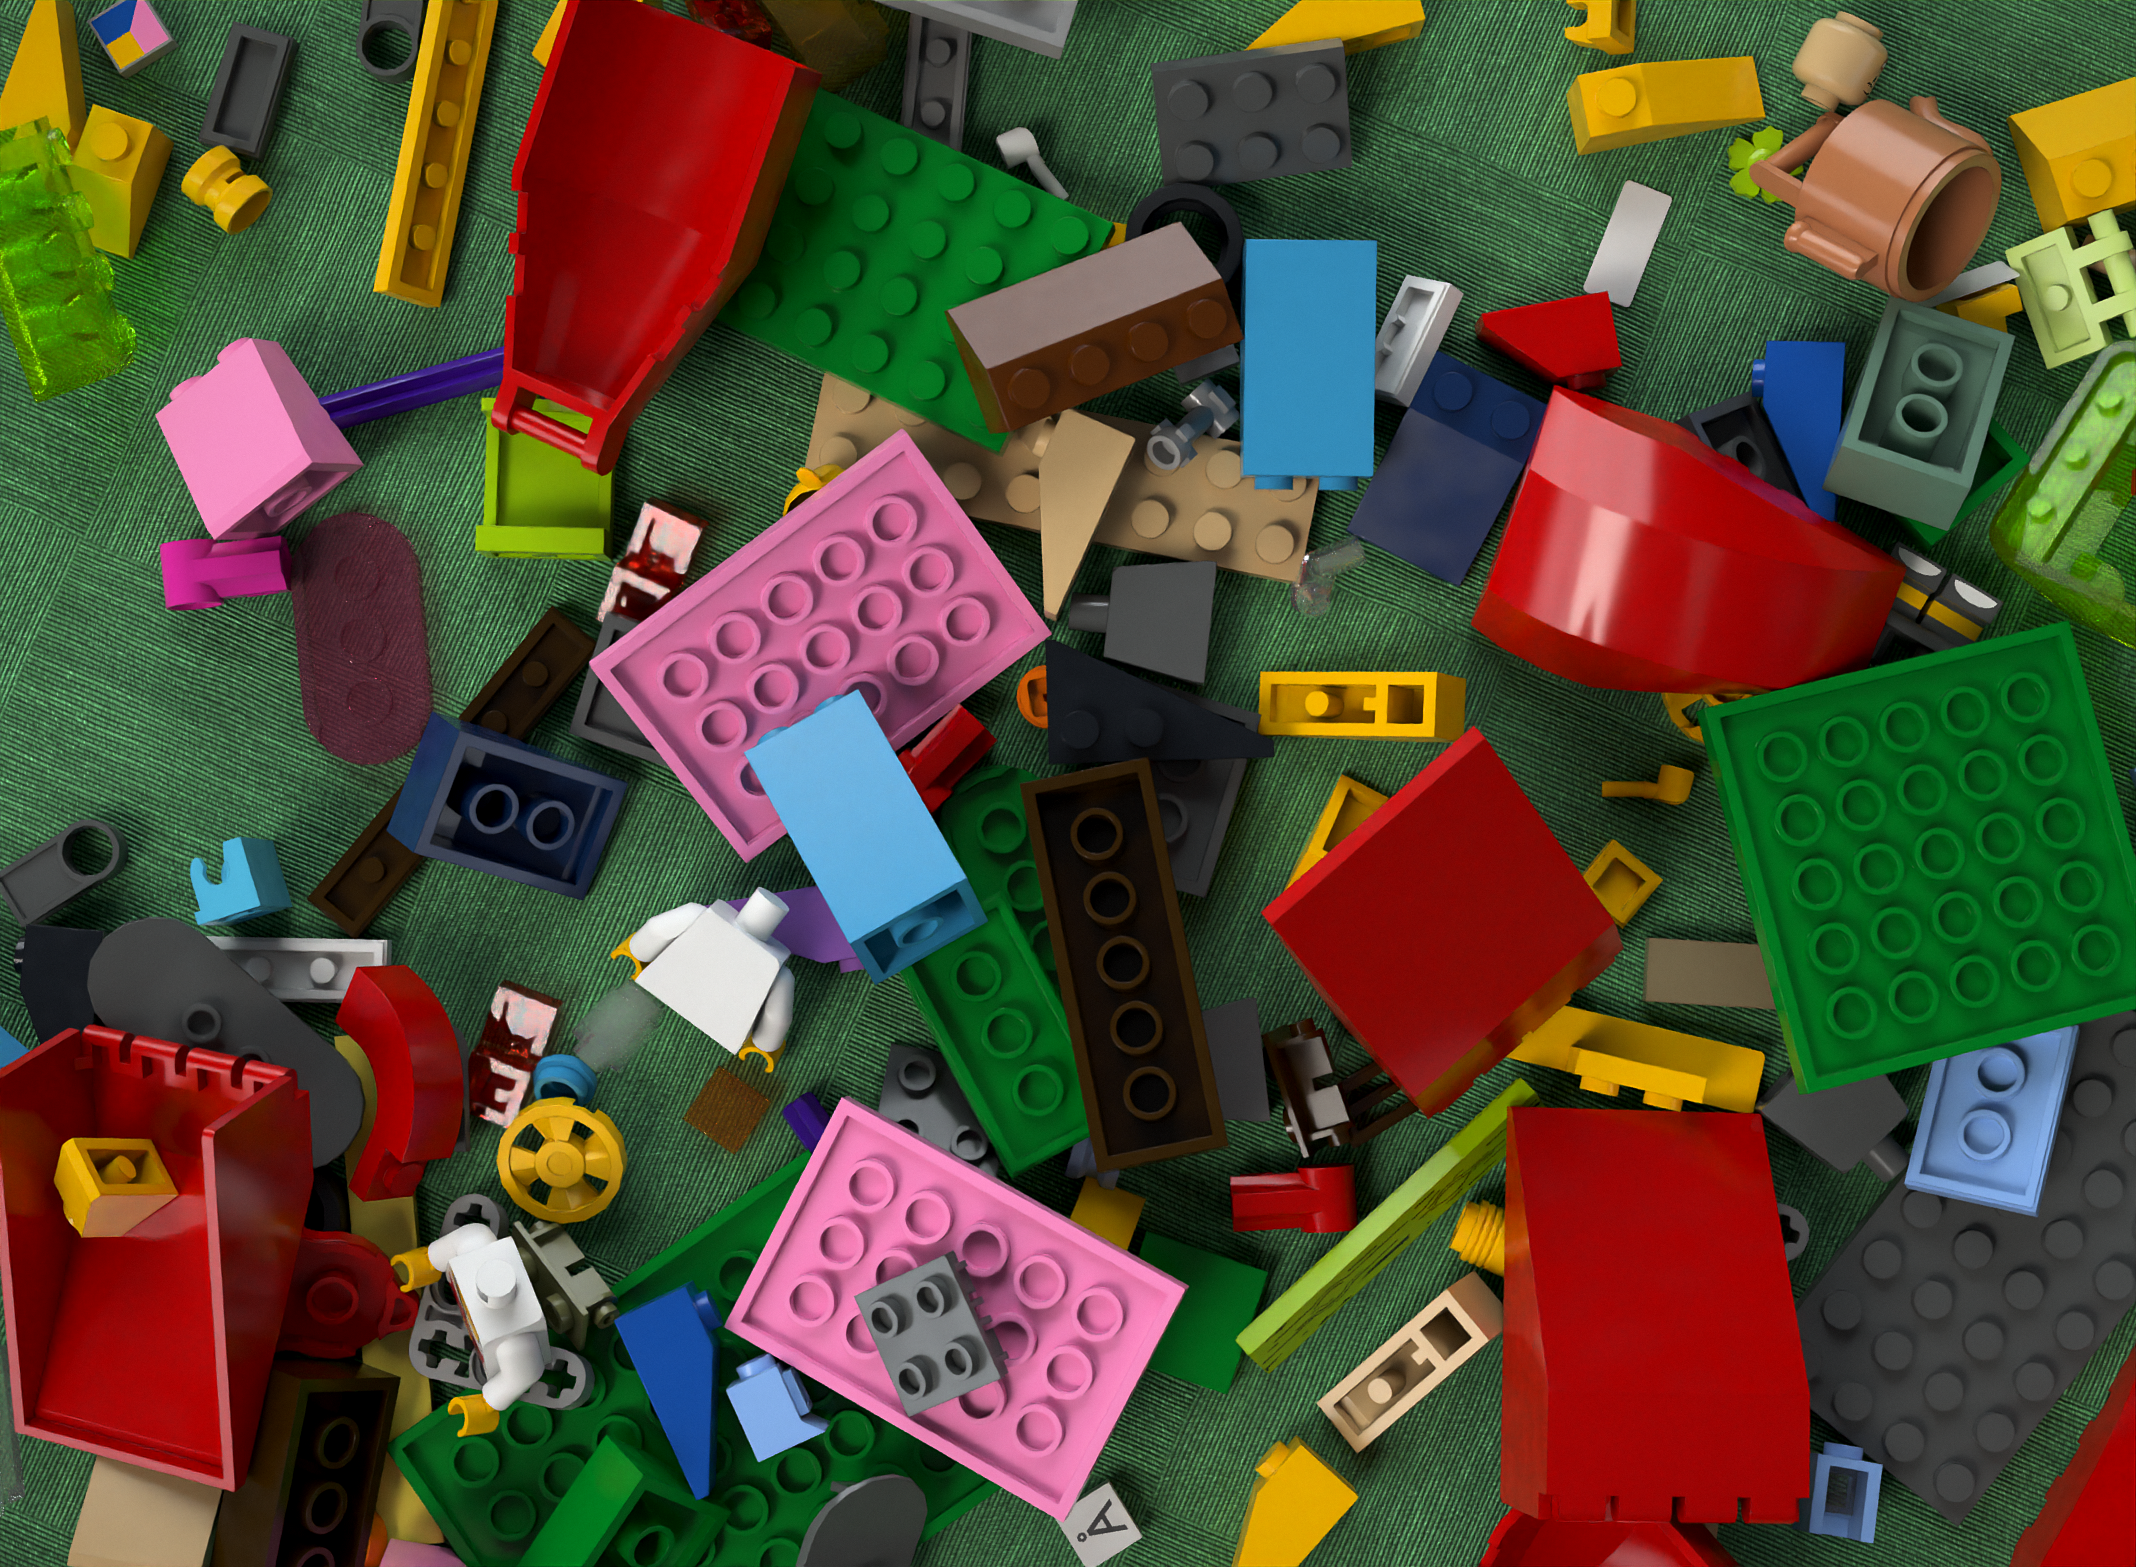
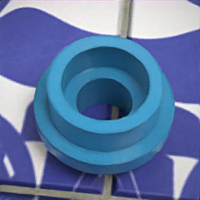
M563 1054L549 1055L542 1058L534 1070V1094L537 1100L561 1096L576 1099L573 1105L582 1107L593 1098L597 1088V1078L592 1069L577 1057Z

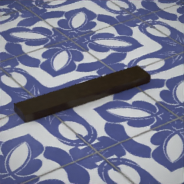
M551 606L457 719L526 742L590 665L589 661L592 659L597 642L558 609ZM405 782L307 898L309 902L354 939H361L429 858L413 853L387 832Z

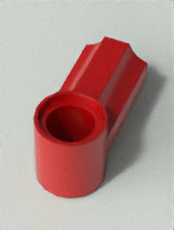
M958 703L929 731V734L913 750L908 748L898 756L899 761L932 818L942 809L946 799H950L954 795L953 787L998 743V740L969 711Z
M1353 1163L1298 1166L1297 1171L1229 1175L1233 1232L1301 1228V1232L1332 1233L1351 1231L1358 1225L1355 1166Z

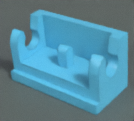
M237 837L224 841L223 856L225 862L221 870L222 883L218 885L208 879L206 873L207 866L202 858H194L192 860L190 878L200 911L194 913L198 925L233 926L293 907L273 840Z

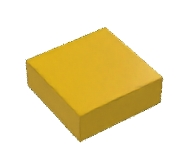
M1611 839L1581 874L1619 929H1623L1663 881L1662 878L1614 839Z

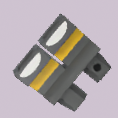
M1896 541L1881 550L1905 564L1907 571L1869 664L1876 665L1880 662L1891 641L1910 651L1907 659L1972 644L1976 641L1984 626L1991 624L2004 602L1954 573L1945 576L1948 571L1946 568L1903 543Z

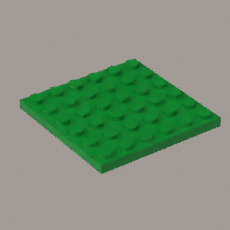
M2069 620L1703 708L1696 712L1799 1095L1819 1092L2136 1009V858Z

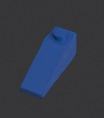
M1766 341L1765 359H1754L1752 397H1763V407L1806 506L1830 522H1837L1839 495L1823 490L1822 486L1843 425L1847 369L1846 343Z
M692 1280L622 1313L614 1322L697 1501L708 1496L716 1485L720 1337L716 1328L723 1325V1320L711 1293L708 1290L699 1293Z

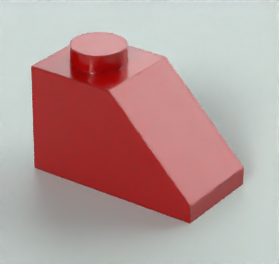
M1608 291L1482 313L1474 325L1477 339L1549 388H1553L1554 385H1568L1569 390L1578 393L1599 390L1607 386L1606 378L1612 377L1622 367Z

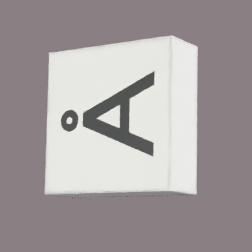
M1109 1479L1081 1495L1069 1517L1064 1522L1056 1519L1085 1567H1097L1143 1537L1140 1528Z

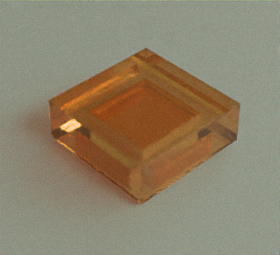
M719 1065L682 1119L736 1155L773 1101L731 1071Z

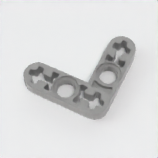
M467 1194L461 1196L449 1206L444 1217L439 1239L464 1226L466 1216H477L480 1207H482L481 1216L490 1220L489 1228L498 1240L506 1238L509 1230L507 1212L499 1202L484 1195ZM442 1272L441 1279L438 1282L425 1286L409 1342L408 1354L411 1364L418 1373L428 1378L482 1391L483 1386L488 1381L458 1305L450 1304L445 1297L444 1283L447 1277L445 1272ZM447 1332V1344L472 1351L469 1364L445 1358L441 1359L438 1368H436L437 1357L428 1354L431 1342H442ZM550 1346L552 1362L546 1364L544 1369L556 1372L562 1371L565 1362H568L567 1373L576 1376L574 1388L563 1389L559 1398H556L557 1387L555 1385L537 1381L530 1387L529 1393H523L517 1400L557 1410H572L580 1407L589 1399L594 1389L595 1375L592 1365L585 1357L575 1352ZM469 1369V1377L466 1378L464 1374Z

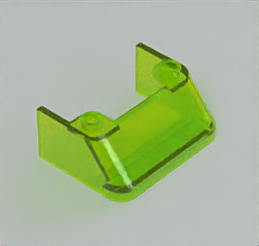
M2121 340L2108 345L2098 354L2035 452L2031 462L2026 466L1994 516L1989 529V538L1998 559L2066 615L2136 650V606L2125 602L2126 588L2118 570L2095 557L2133 498L2131 496L2132 470L2136 469V340Z

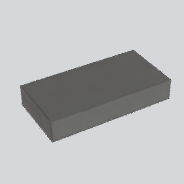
M233 21L197 140L199 143L209 148L224 145L234 155L261 163L264 162L299 43L294 38Z

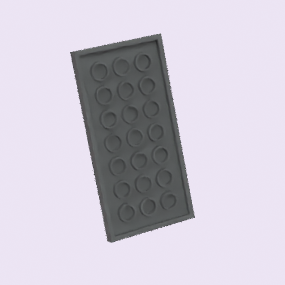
M2132 1010L2076 1024L2079 1026L2080 1035L2038 1217L1908 1189L1904 1184L1908 1169L1907 1165L1895 1176L1795 1303L1810 1390V1410L1856 1447L1864 1448L1863 1452L1877 1464H1883L1882 1468L1957 1527L2136 1301V1013Z

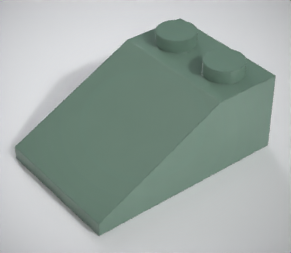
M1889 295L1839 433L1822 489L1948 531L1971 489L2015 336Z

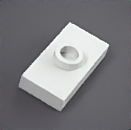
M1406 275L1375 341L1376 400L1409 407L1464 293L1452 284Z

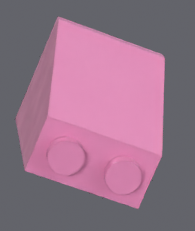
M244 337L225 347L217 356V360L220 363L203 377L201 375L191 377L175 387L169 395L172 402L155 414L203 522L214 540H252L273 537L364 465L339 428L330 419L327 411L319 404L318 398L280 344L276 341Z

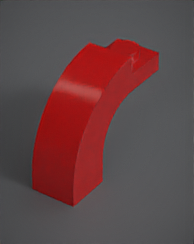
M407 965L357 967L334 1022L362 1048L371 1064L377 1087V1112L372 1132L348 1187L363 1202L411 1197L422 1179L428 1160L451 1158L461 1125L464 1097L463 1071L458 1043L447 1013L431 988Z

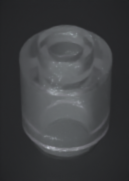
M628 978L620 988L613 985L573 1028L572 1033L579 1040L573 1047V1051L599 1074H602L607 1067L616 1073H620L658 1032L661 1027L657 1022L667 1011L642 986Z

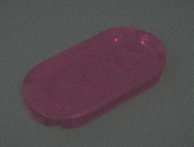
M359 512L342 513L323 520L311 530L313 532L307 536L305 542L299 545L291 564L290 580L303 712L310 732L333 755L354 764L367 766L381 765L403 757L416 747L422 739L434 708L421 567L413 545L397 527L371 514Z

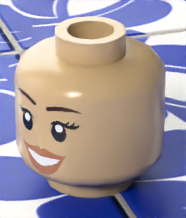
M1838 11L1834 19L1822 18L1817 20L1810 29L1792 63L1793 74L1805 85L1800 96L1830 112H1835L1839 103L1849 106L1864 103L1888 61V51L1880 42L1884 33L1872 24L1842 11Z

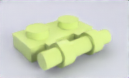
M2113 209L2102 211L2087 218L2095 242L2079 247L2072 226H2064L2005 250L2010 268L2020 274L2019 277L2014 279L2047 370L2060 367L2114 346L2115 344L2106 321L2123 316L2130 338L2136 337V273L2128 253L2134 247L2128 231H2120ZM2103 262L2115 296L2099 302L2087 267Z

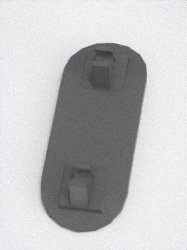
M148 916L126 922L102 940L90 960L87 988L94 1012L108 1028L133 1033L135 1038L138 1035H144L189 1046L190 1051L198 1047L243 1057L246 1063L250 1060H256L295 1069L297 1072L298 1089L307 1090L310 1095L313 1169L329 1165L350 1148L362 1128L366 1105L361 1078L341 1053L199 930L178 919Z
M895 1474L870 1477L859 1483L855 1481H832L830 1490L836 1491L839 1494L825 1504L811 1522L804 1537L795 1567H910L928 1512L922 1488L911 1478Z

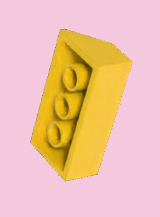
M2136 77L2017 113L2006 119L2044 234L2064 226H2072L2075 229L2089 224L2088 217L2108 209H2113L2115 216L2136 209Z

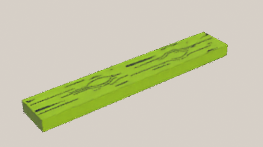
M1521 1077L1513 1081L1237 1336L1235 1341L1245 1353L1264 1371L1270 1374L1506 1156L1507 1106L1545 1107L1536 1092Z

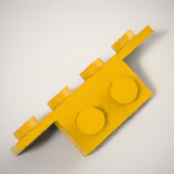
M1565 1005L1534 1033L1529 1031L1523 1036V1042L1506 1056L1507 1058L1582 1075L1579 1088L1618 1097L1620 1085L1645 1090L1642 1103L1681 1112L1683 1100H1688L1740 1113H1753L1765 1062V1055L1761 1051Z

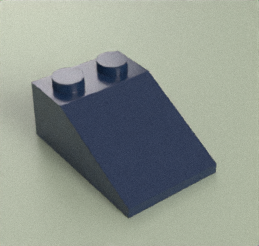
M1437 350L1345 532L1459 588L1531 452L1547 405Z
M432 711L388 825L387 832L413 853L583 901L627 789L628 782L491 729Z

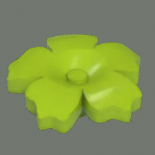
M1770 125L1763 131L1755 132L1751 137V143L1738 137L1733 145L1729 146L1727 149L1729 156L1728 166L1733 171H1739L1729 181V186L1734 190L1735 195L1753 199L1760 191L1761 197L1769 205L1783 201L1757 186L1749 174L1752 164L1758 160H1766L1781 148L1783 141L1782 130H1776ZM1799 166L1789 175L1793 177L1800 175L1804 170L1803 166Z

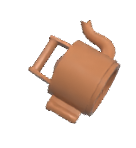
M1914 96L1910 98V111L1888 100L1877 99L1861 105L1847 117L1830 111L1826 112L1817 119L1814 126L1766 160H1758L1750 166V177L1757 186L1796 208L1795 222L1787 229L1783 241L1788 251L1800 253L1849 280L1862 279L1897 299L1901 298L1911 302H1922L1936 296L1948 287L1968 265L1992 223L1998 206L2002 183L2000 166L1993 157V151L1984 137L1967 127L1943 118L1939 113L1935 96L1927 98ZM1815 156L1803 182L1789 175Z

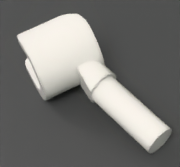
M1016 127L998 135L996 145L1008 169L1027 162L1031 173L1047 193L1063 200L1069 197V194L1044 164L1045 161L1040 156L1034 136L1028 129Z

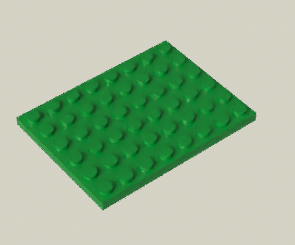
M809 1149L609 1288L618 1298L616 1308L619 1310L620 1316L628 1310L693 1280L699 1293L705 1290L711 1293L723 1320V1325L716 1328L720 1337L716 1485L710 1492V1495L726 1505L732 1513L695 1567H795L804 1537L811 1522L825 1504L839 1494L836 1491L830 1490L832 1481H855L859 1483L870 1477L889 1474L911 1478L922 1488L928 1509L923 1531L916 1548L1002 1488L799 1370V1375L813 1403L810 1413L831 1422L825 1432L765 1460L757 1461L726 1389L734 1380L740 1378L736 1367L767 1352L726 1329L724 1325L812 1156ZM615 1322L603 1329L598 1328L596 1324L588 1327L585 1349L580 1352L565 1333L558 1334L553 1329L548 1331L550 1346L575 1352L585 1357L592 1365L595 1375L594 1389L589 1399L580 1407L572 1410H557L516 1400L506 1410H499V1424L494 1431L458 1437V1431L464 1426L465 1415L464 1413L449 1415L448 1405L452 1400L450 1399L388 1443V1453L467 1567H516L605 1435L652 1454L685 1477ZM565 1362L562 1371L556 1372L544 1369L542 1376L538 1380L555 1385L557 1387L556 1398H559L563 1389H573L576 1384V1376L567 1373L568 1362ZM466 1388L455 1397L481 1394L482 1391Z

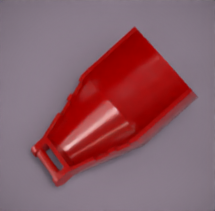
M637 0L567 1L512 168L511 191L518 192L516 233H509L508 254L515 255L513 296L506 295L503 379L492 409L491 423L493 427L510 435H516L519 432L524 433L579 458L583 468L598 475L605 476L611 472L619 458L629 427L632 426L757 265L822 79V73L747 41ZM537 394L592 418L588 434L533 410L532 407Z

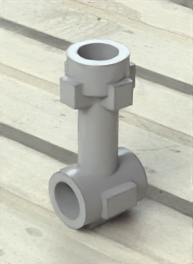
M1209 378L1180 403L1188 414L1175 425L1165 418L1150 432L1153 437L1147 443V452L1151 461L1159 468L1172 470L1178 465L1183 468L1198 454L1192 444L1202 434L1206 432L1216 440L1240 418V412L1234 407L1236 402L1220 385L1216 387Z

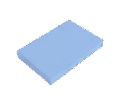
M2072 1025L1934 1061L1907 1169L1905 1186L1912 1190L2038 1217L2080 1035L2079 1026Z

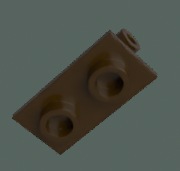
M1310 1017L1289 1025L1279 1026L1261 1035L1265 1045L1262 1048L1265 1071L1272 1082L1278 1083L1286 1106L1283 1109V1123L1291 1141L1299 1144L1303 1158L1311 1156L1328 1144L1331 1148L1354 1140L1351 1128L1356 1126L1341 1082L1319 1089L1316 1077L1337 1070L1323 1027L1316 1028L1313 1018Z

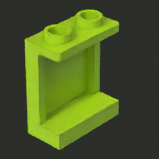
M537 396L532 407L533 410L588 434L593 420L552 400L537 399ZM481 398V412L487 418L483 525H476L475 551L486 558L613 561L616 465L607 475L601 476L583 468L581 459L524 433L519 432L516 435H510L493 427L491 423V414L496 398Z

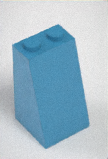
M1246 239L1242 248L1240 266V329L1244 340L1240 341V478H1255L1254 490H1293V478L1319 479L1320 491H1357L1358 479L1373 477L1377 240Z
M859 689L846 696L836 695L826 699L816 707L812 715L790 727H778L767 732L759 739L755 747L744 752L846 939L875 985L988 922L966 875Z

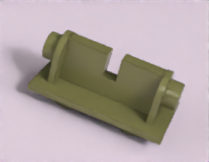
M541 1219L534 1223L528 1232L519 1220L513 1223L512 1238L534 1292L542 1302V1309L546 1320L556 1333H565L579 1352L585 1349L588 1327L596 1324L598 1328L603 1329L610 1326L619 1317L620 1312L616 1308L618 1298L609 1289L593 1266L573 1277L569 1274V1272L585 1264V1256L560 1223H551V1221Z

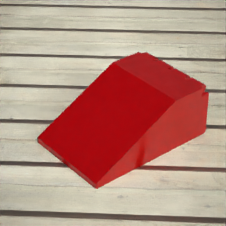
M1472 726L1261 911L1263 917L1333 1015L1428 1120L1437 1112L1439 1114L1444 1112L1474 1085V1079L1480 1074L1485 1076L1523 1042V1036L1529 1031L1534 1033L1572 999L1571 994L1577 989L1583 990L1615 962L1614 957L1624 949L1612 917L1490 743L1475 726Z
M94 1024L86 1026L82 1036L80 1035V1030L68 1028L0 1069V1272L16 1433L231 1492H237L245 1485L314 1182L309 1091L298 1089L297 1072L295 1069L256 1060H250L246 1063L243 1057L198 1047L190 1051L189 1046L144 1035H138L135 1038L133 1033ZM71 1138L151 1139L179 1195L121 1237L81 1238L78 1230L70 1224L63 1210L64 1201L54 1183L61 1147Z
M1507 1106L1501 1502L1536 1519L1551 1520L1552 1509V1516L1555 1522H1603L1606 1516V1496H1611V1516L1614 1522L1669 1523L1672 1516V1497H1676V1514L1680 1523H1735L1739 1497L1742 1518L1746 1524H1793L1794 1522H1799V1498H1809L1810 1390L1762 1115L1756 1113Z

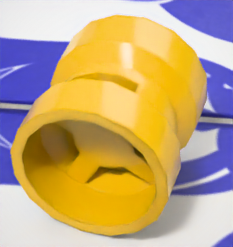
M224 145L216 146L202 155L191 166L181 184V191L198 206L207 205L214 213V221L229 235L239 234L252 225L265 211L273 196V190L257 175H247L241 170V160Z

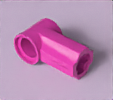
M282 536L218 543L214 539H188L159 545L167 610L207 609L224 605L225 599L292 592V582L294 579L292 555L288 548L287 539Z

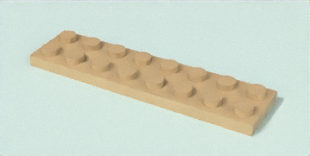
M824 373L805 468L813 471L822 465L831 463L843 469H848L902 428L910 436L969 519L1041 534L1038 465L1042 458L1032 454L1046 420L1049 418L1058 422L1062 412L1016 429L1003 457H1000ZM1069 408L1136 438L1134 452L1092 544L1179 562L1214 561L1217 562L1216 569L1293 585L1299 584L1319 479L1293 478V490H1254L1255 478H1240V442L1223 438L1215 440L1212 436L1203 434L1192 444L1198 454L1183 468L1178 465L1175 469L1164 470L1151 461L1147 452V443L1153 437L1150 432L1158 425Z

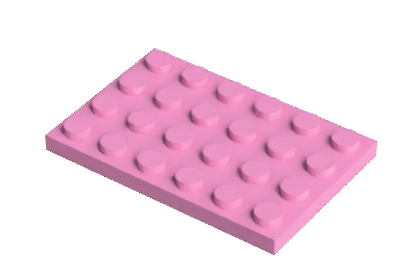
M901 428L589 661L591 669L744 862L748 863L788 833L744 754L747 750L755 747L763 735L775 728L790 727L812 715L816 707L830 697L836 695L846 696L859 689L891 747L896 752L952 710L958 703L964 701L1052 635V633L910 436Z
M845 1096L838 1103L724 1327L1059 1521L1064 1522L1077 1502L1189 1285L850 1096ZM954 1250L958 1261L966 1260L968 1265L965 1268L976 1290L968 1295L970 1300L980 1296L984 1300V1303L974 1308L978 1318L991 1315L993 1320L982 1326L984 1331L993 1328L1003 1351H1007L1009 1358L1004 1360L1009 1373L1005 1374V1377L908 1417L854 1296Z

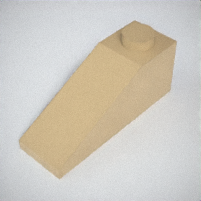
M1071 409L1064 410L1058 422L1049 418L1046 420L1032 454L1042 458L1038 468L1044 612L1046 618L1057 622L1134 452L1136 438Z
M1472 1271L1443 1291L1317 1402V1405L1358 1454L1503 1333V1304L1476 1271Z

